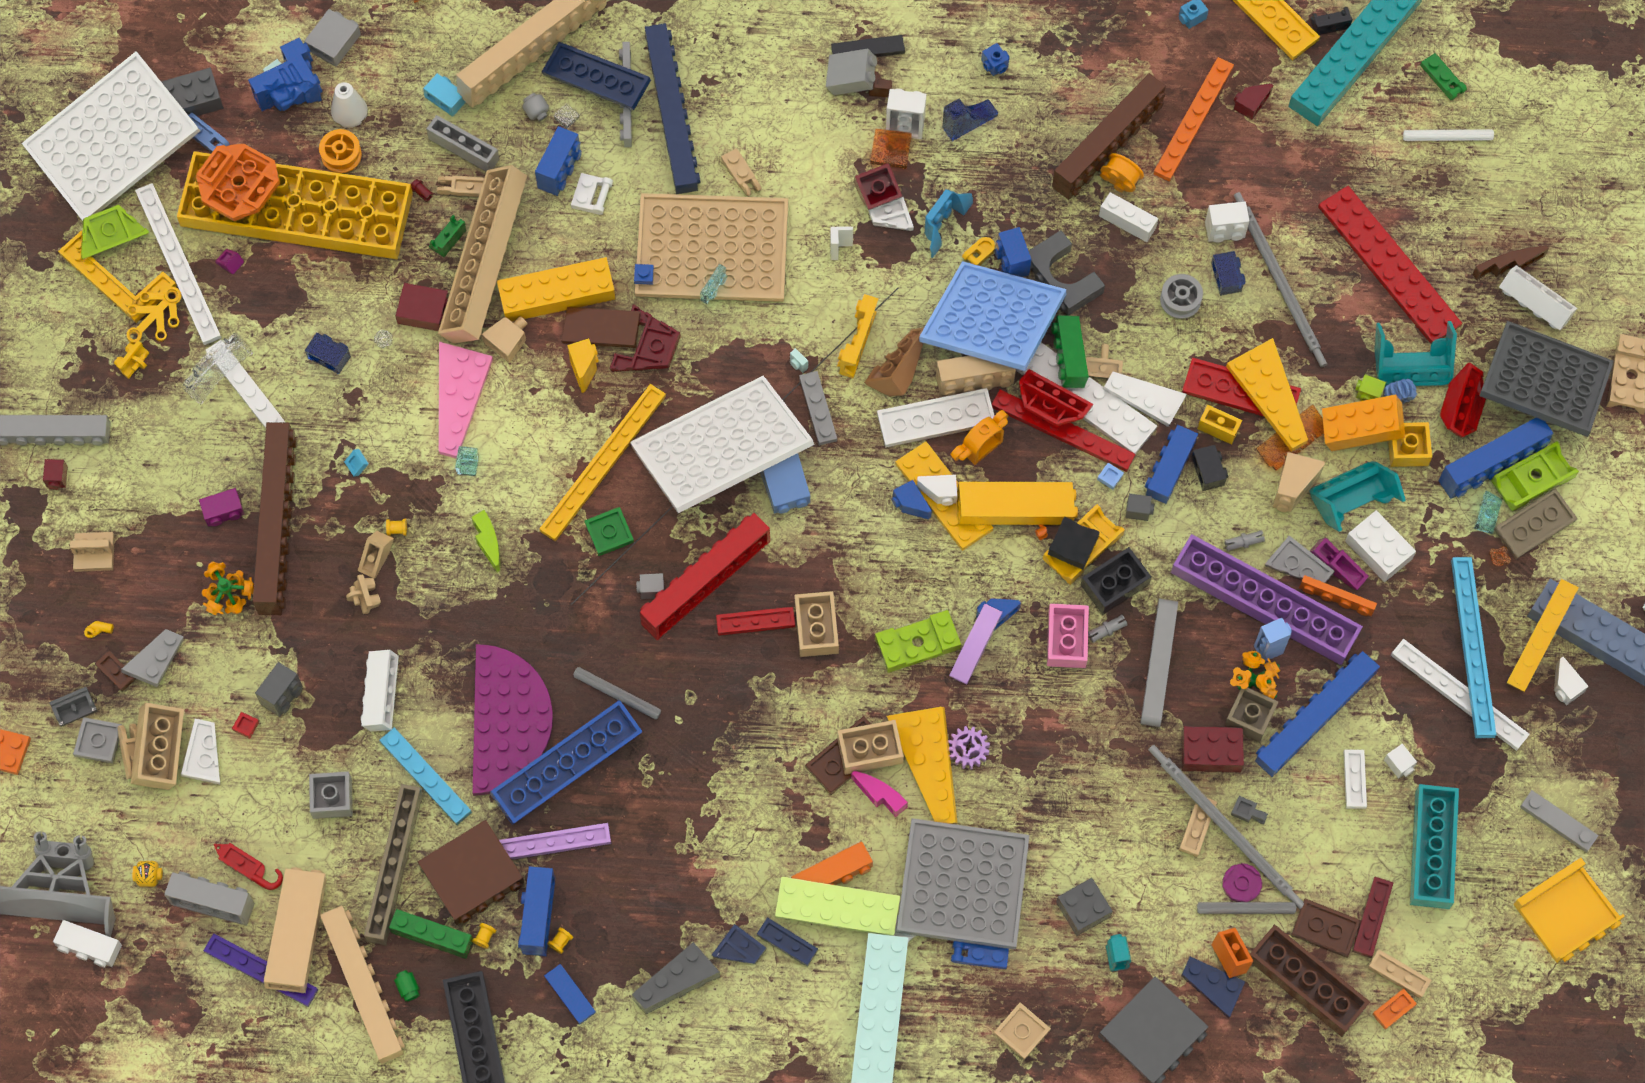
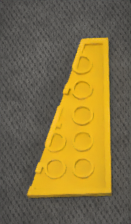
M936 707L887 716L889 721L896 720L902 751L934 821L958 824L945 708Z

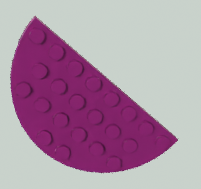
M476 644L473 796L490 794L491 790L540 757L550 741L553 727L551 699L543 680L535 669L524 659L506 649Z

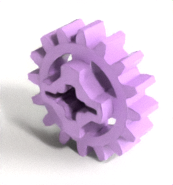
M965 726L964 731L958 728L957 735L951 734L952 740H948L949 746H951L949 747V752L952 753L950 760L956 759V766L961 763L962 769L966 765L973 769V764L980 767V760L986 761L984 755H989L987 748L990 747V743L985 742L987 740L986 735L981 736L982 730L975 732V727L968 730L967 726ZM971 742V748L968 750V754H966V747Z

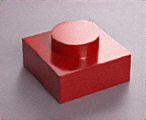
M241 712L232 730L250 739L259 724V720Z

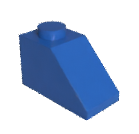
M913 480L893 490L891 500L896 508L899 507L902 513L924 519L931 518L932 510Z
M991 598L987 602L983 601L977 607L976 618H978L984 604L1001 611L1002 615L994 629L995 631L1020 610L1021 602L1019 600Z

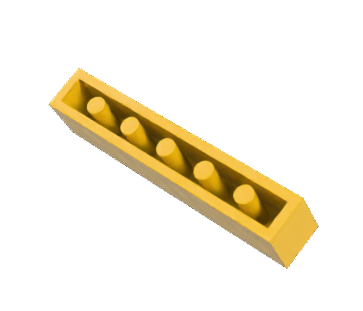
M1563 579L1560 580L1506 684L1525 692L1579 587Z

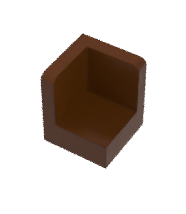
M875 71V81L873 82V89L869 90V96L889 98L892 80L878 79V72Z

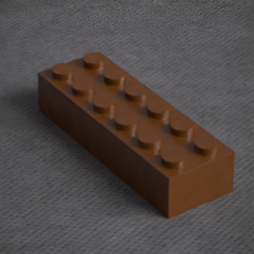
M1275 924L1250 953L1253 959L1252 964L1341 1037L1344 1036L1370 1003L1362 994Z

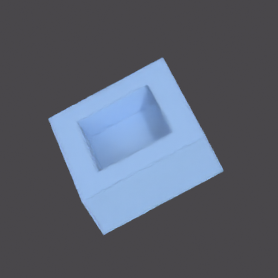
M1107 463L1097 480L1113 490L1123 477L1124 472Z

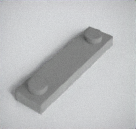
M1531 790L1520 806L1521 809L1586 853L1599 836L1533 790Z

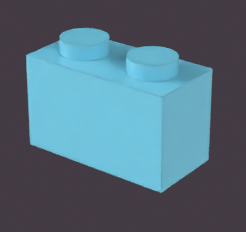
M438 73L423 88L425 98L452 117L466 103L457 92V87L447 77H442Z

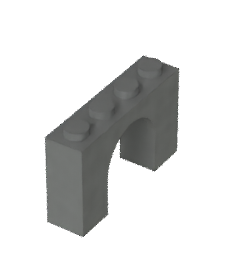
M1060 230L1028 251L1031 256L1030 270L1035 274L1037 282L1066 289V296L1059 310L1061 312L1064 311L1069 316L1102 295L1105 285L1095 272L1073 284L1061 283L1052 276L1050 272L1051 265L1070 253L1072 247L1070 240Z

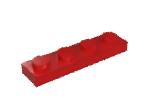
M793 607L716 615L718 636L795 628Z

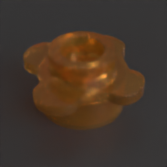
M1507 547L1492 548L1489 551L1494 566L1510 563L1511 558L1508 557Z

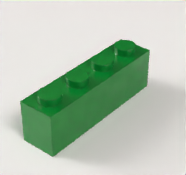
M1057 315L1055 323H1052L1051 332L1055 336L1054 349H1057L1056 364H1059L1058 378L1061 380L1062 387L1085 388L1089 375L1079 316Z
M396 909L389 926L392 934L467 959L473 943L471 934Z

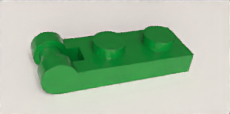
M1436 53L1421 61L1420 66L1450 100L1455 99L1457 94L1467 91L1466 85L1460 82Z

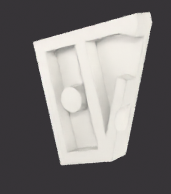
M903 197L868 210L872 223L875 226L908 231L914 230Z

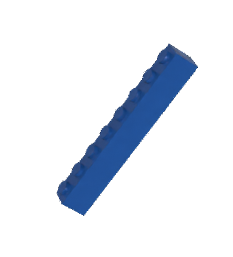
M1362 651L1359 655L1354 654L1348 661L1349 665L1346 668L1341 667L1335 674L1336 678L1333 681L1329 679L1323 685V691L1320 694L1315 693L1309 699L1310 704L1307 707L1302 706L1296 712L1297 717L1293 721L1289 719L1282 727L1284 730L1280 734L1276 732L1269 739L1271 743L1266 747L1263 745L1256 752L1257 758L1255 762L1271 777L1378 672L1380 666Z

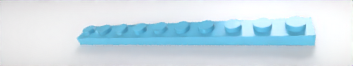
M1453 557L1451 564L1475 738H1495V720L1472 557Z

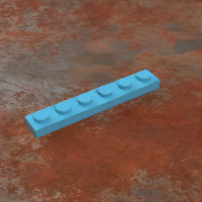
M395 727L379 740L456 825L472 813L469 807Z

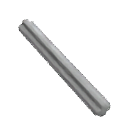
M577 667L573 675L576 679L654 719L660 716L661 710L580 667Z
M1198 902L1197 904L1198 914H1295L1296 903Z

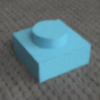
M360 449L353 450L344 461L353 476H359L369 464Z

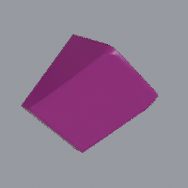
M226 249L215 262L229 273L234 274L244 263V260L237 252Z

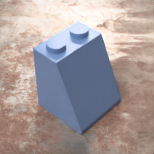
M798 453L760 472L774 514L778 512L780 514L786 513L795 507L803 508L810 503V493Z

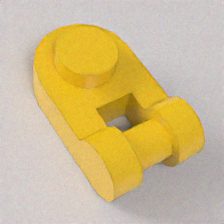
M982 237L964 252L962 258L974 265L981 266L994 253L995 243L989 237ZM976 252L980 255L977 258L973 255Z

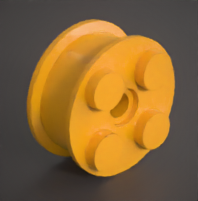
M344 129L333 130L327 133L320 141L319 152L322 162L328 170L335 173H347L355 169L360 163L362 157L360 144L352 132Z
M1116 153L1110 154L1108 157L1109 162L1100 169L1101 178L1113 184L1114 188L1121 193L1123 191L1134 192L1136 189L1135 184L1144 177L1143 171L1137 164L1125 156Z

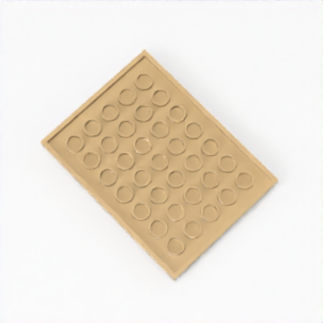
M641 193L637 264L654 265L653 285L635 284V297L784 302L788 198Z

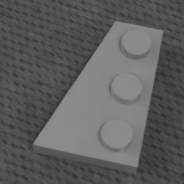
M1288 536L1265 563L1266 567L1302 580L1304 575L1324 583L1335 572L1291 536Z
M165 629L121 669V672L158 687L184 637Z

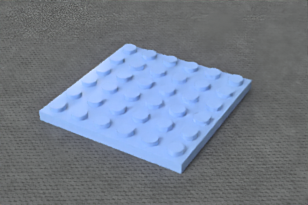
M962 261L920 334L919 341L1026 371L1066 296V289Z

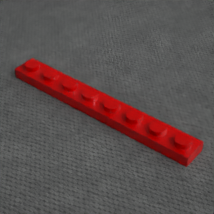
M1001 389L992 403L993 409L998 411L1004 410L1008 416L1125 472L1128 471L1135 458V453L1072 423L1057 427L1025 410L1022 399Z

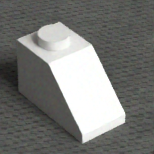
M956 475L917 477V487L937 504L949 506L957 503Z
M1562 657L1556 664L1554 691L1556 692V697L1567 706L1582 695L1588 688V685L1568 661Z

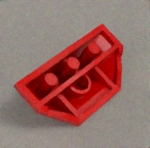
M1467 363L1449 383L1440 412V417L1447 429L1460 438L1477 431L1486 398L1479 396L1484 384L1482 378L1484 373L1472 363Z
M1030 369L1019 380L1024 409L1056 427L1084 419L1093 407V403Z

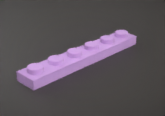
M608 823L499 840L511 860L611 844Z

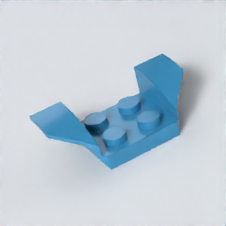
M946 189L926 215L924 234L931 241V258L935 256L942 246L941 237L938 232L942 225L941 222L944 218L947 219L950 216L952 209L965 215L973 204L971 193L957 194Z

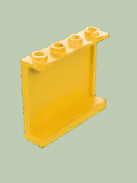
M1582 858L1559 871L1517 899L1513 904L1556 963L1561 960L1564 962L1570 960L1574 956L1573 952L1578 949L1580 952L1590 946L1589 942L1591 940H1600L1606 935L1605 931L1609 928L1612 931L1622 924L1621 920L1625 917L1624 914L1619 916L1583 868L1586 863Z

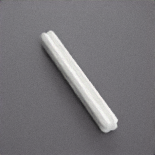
M1492 129L1404 130L1403 132L1404 141L1493 140L1494 131Z

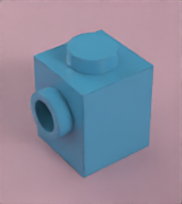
M1191 0L1180 7L1179 20L1190 29L1207 19L1208 9L1201 0Z

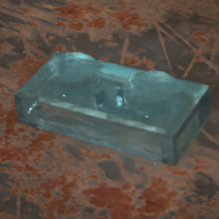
M719 264L700 293L703 303L708 304L710 299L713 300L717 295L718 287L725 283L727 279L726 267Z

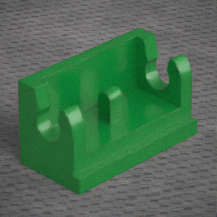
M452 215L450 222L436 239H432L429 242V248L445 257L467 231L465 221L462 219L457 221L455 216Z

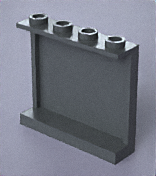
M1155 976L1100 1031L1098 1037L1103 1042L1107 1041L1150 1083H1162L1166 1078L1164 1074L1169 1069L1173 1071L1180 1064L1178 1060L1183 1055L1187 1057L1193 1051L1192 1045L1196 1041L1202 1042L1208 1035L1206 1033L1208 1026Z

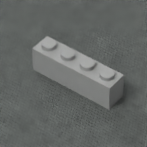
M438 115L435 116L426 128L429 140L484 171L493 169L500 160L498 149Z

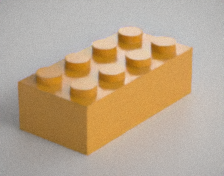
M1396 394L1322 409L1325 444L1331 451L1405 438L1402 402Z

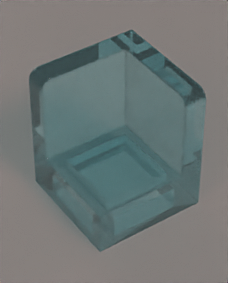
M459 446L455 465L457 474L476 476L479 460L478 448Z

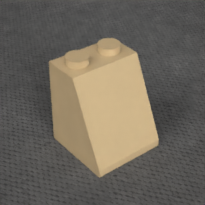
M1288 452L1282 467L1273 507L1281 512H1292L1319 480L1325 462Z

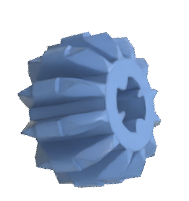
M1410 379L1393 382L1383 390L1384 397L1396 394L1402 404L1410 402L1417 395L1416 387Z

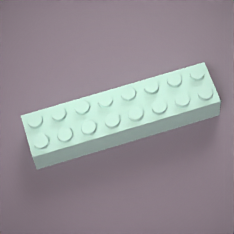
M868 933L851 1083L893 1082L908 937Z

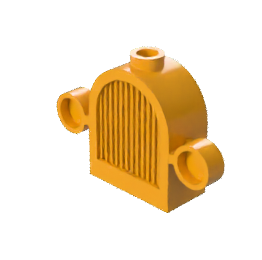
M1001 410L993 419L986 417L981 420L966 435L963 444L957 446L950 456L955 461L959 459L963 461L968 458L976 465L1003 442L1004 430L1002 428L1008 424V414Z

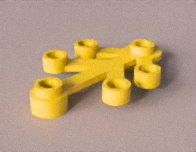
M167 287L164 292L149 293L143 291L140 293V302L145 304L150 300H162L158 305L136 306L131 304L127 307L126 312L130 317H134L137 314H149L137 328L133 327L127 331L126 338L130 343L140 342L142 333L155 319L157 326L155 338L159 342L164 341L167 333L164 330L163 311L168 305L170 313L168 326L170 328L178 327L179 319L177 317L176 304L181 300V292L176 287ZM145 294L149 298L147 300H143L141 296ZM169 294H174V295H175V298H174V299H170V298L168 297V295H169ZM134 308L136 312L132 314L129 312V309ZM175 319L177 324L172 325L170 320ZM163 333L164 338H159L157 334ZM136 334L138 337L137 339H132L130 335Z

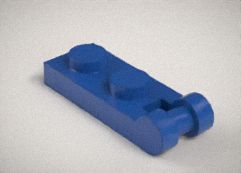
M953 941L952 948L954 949V954L951 956V962L1007 969L1009 949ZM962 950L968 951L967 957L962 956Z

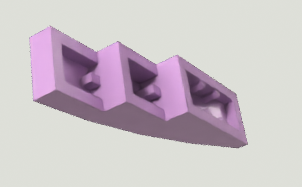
M984 604L949 675L950 677L966 685L968 684L1002 615L1001 611Z

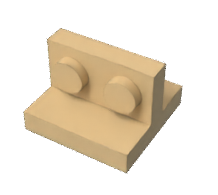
M113 532L75 533L74 540L70 541V549L74 554L73 570L75 572L113 570L115 534Z

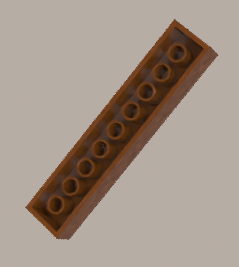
M266 422L253 604L258 615H282V609L286 607V598L283 597V592L287 590V579L284 578L285 573H288L286 555H289L290 545L287 543V537L291 536V526L288 523L289 519H292L290 501H293L294 492L291 490V483L295 482V473L292 472V468L296 465L294 448H297L295 431L288 422Z

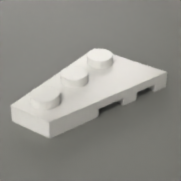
M195 719L181 772L182 777L220 784L215 723Z

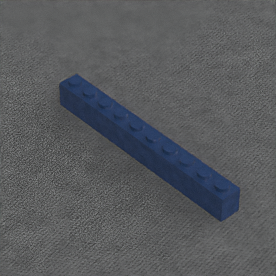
M666 23L645 26V37L676 194L698 191L697 184L701 183L699 173H695L697 160L696 156L692 157L691 152L694 151L693 141H689L688 138L691 135L690 125H686L685 122L688 119L686 108L683 109L682 107L685 100L683 93L679 92V88L682 86L680 77H676V72L679 71L677 61H673V56H675L674 45L670 46V41L672 40L671 30H667Z

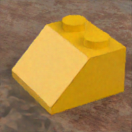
M589 338L567 345L570 363L581 393L587 390L597 371L596 363L599 362L595 344L591 345Z

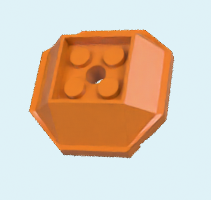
M246 144L216 146L196 173L203 204L233 221L258 213L280 184L275 160Z

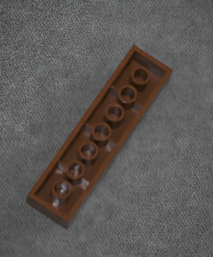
M1148 73L1054 170L1052 188L1068 200L1072 196L1076 197L1080 193L1081 187L1084 184H1089L1093 179V175L1097 171L1100 172L1101 167L1105 166L1109 155L1117 153L1120 147L1123 148L1128 143V138L1131 135L1135 136L1140 130V126L1143 123L1146 124L1151 119L1155 110L1158 112L1164 104L1163 99L1166 95V85Z

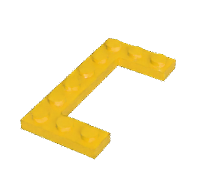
M82 230L58 251L65 260L126 315L127 307L131 304L136 306H155L161 301L150 300L145 304L140 302V293L135 296L92 256L82 259ZM162 272L141 292H164L167 287H176L177 285L168 275ZM145 294L141 296L143 300H147L149 298ZM130 308L129 312L133 314L136 312V310L134 308ZM137 314L130 318L137 323L146 314Z

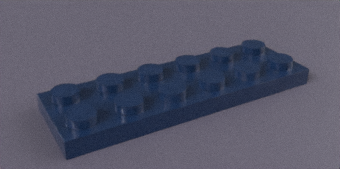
M558 42L542 70L543 75L631 110H635L651 82L649 76Z

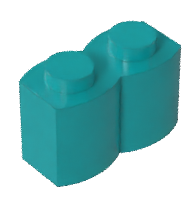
M1122 934L1113 935L1105 946L1110 971L1128 969L1132 961L1127 937H1122Z

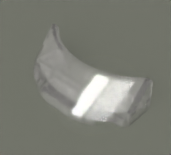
M233 333L228 339L224 338L196 364L192 374L183 383L184 391L201 405L216 384L234 366L251 356L253 351L237 333Z

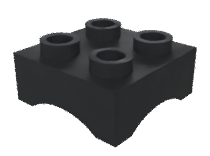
M1064 516L1049 548L1048 555L1083 570L1100 532L1084 527Z

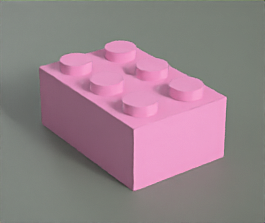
M1050 604L1048 611L1047 666L1086 668L1089 606Z

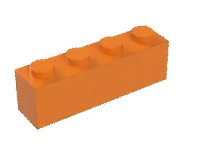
M861 841L791 876V878L830 885L846 884L853 880V876L859 873L860 875L868 873L871 867H873V861Z

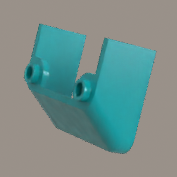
M1447 322L1446 338L1434 340L1431 344L1430 352L1394 353L1393 344L1389 340H1385L1381 324L1376 323L1374 350L1377 378L1386 382L1385 387L1402 379H1410L1415 386L1449 384L1454 375L1457 333L1452 322Z
M1375 461L1364 463L1309 490L1311 499L1325 523L1338 532L1342 531L1343 514L1370 501L1376 500L1381 503H1388L1394 497L1402 502L1406 501L1398 473Z

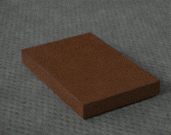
M1305 898L1291 936L1348 958L1361 920Z

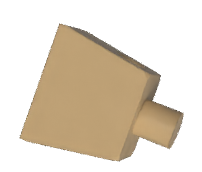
M504 317L482 333L483 342L510 363L526 340L522 329L527 325V322L522 317H518L513 323Z

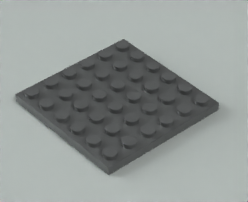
M1507 321L1479 396L1588 437L1614 361Z

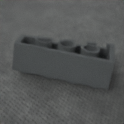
M693 942L632 994V998L645 1014H648L668 1004L670 1001L678 997L680 998L712 980L720 978V971Z

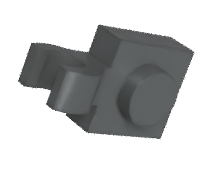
M1241 796L1238 797L1231 812L1232 816L1249 823L1251 818L1263 825L1268 814L1257 810V803Z

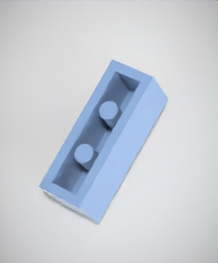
M1283 618L1261 626L1254 648L1265 661H1268L1267 658L1272 659L1284 653L1292 633L1289 624L1285 623Z

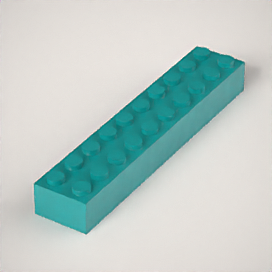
M1371 0L1293 93L1288 107L1318 127L1420 5L1422 0Z

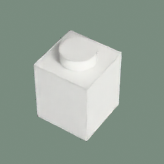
M1403 744L1388 753L1384 759L1398 779L1403 775L1407 777L1415 771L1414 767L1417 761Z

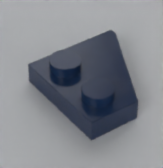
M734 924L712 953V956L720 959L756 964L767 948Z

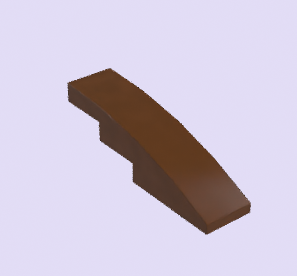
M1547 245L1528 247L1502 254L1476 266L1472 275L1476 280L1490 272L1497 277L1516 265L1523 270L1545 257L1549 247Z

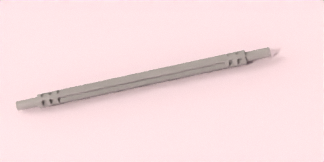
M1240 192L1234 194L1236 202H1245ZM1248 206V229L1311 353H1314L1320 367H1325L1327 362L1320 350L1321 346L1251 208Z
M1152 745L1148 750L1161 763L1160 766L1184 789L1272 884L1301 909L1304 903L1294 893L1292 886L1263 858L1170 758L1167 759L1155 745Z

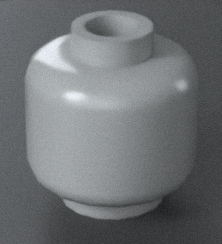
M532 93L523 100L522 108L530 120L538 119V121H541L548 116L546 112L549 110V105L541 94Z

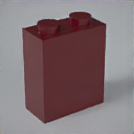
M404 283L395 315L397 324L439 331L449 298L448 291Z

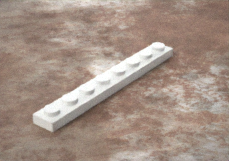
M1403 639L1391 656L1472 717L1468 687ZM1493 707L1496 736L1517 751L1527 739L1529 733Z

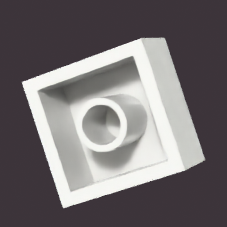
M1246 202L1209 205L1205 220L1208 242L1214 241L1219 243L1224 240L1232 239L1237 241L1245 238L1249 225Z

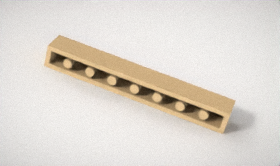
M342 905L321 914V919L380 1063L383 1064L404 1055L402 1048L405 1045L401 1036L397 1037L394 1030L398 1028L394 1018L389 1019L387 1014L390 1008L386 999L382 1001L379 995L383 991L379 982H374L372 978L375 975L371 963L368 965L366 963L365 957H368L364 945L359 946L357 941L361 939L357 928L352 929L350 924L353 921L350 911H345Z

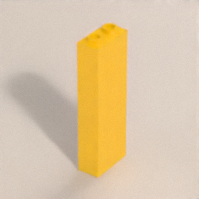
M959 482L957 487L959 525H1061L1064 516L1073 521L1078 516V508L1074 506L1076 489H1073L1072 482Z

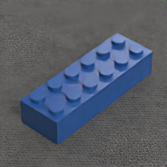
M1534 418L1445 466L1438 481L1450 499L1456 496L1460 498L1467 493V490L1480 487L1485 480L1489 479L1491 481L1494 475L1544 449L1551 442L1550 439L1553 432L1546 421Z

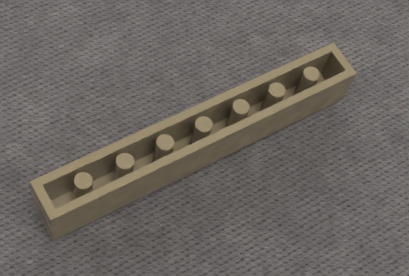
M405 784L400 786L364 933L366 942L381 945L387 944L390 932L389 926L394 915L423 796L420 787Z

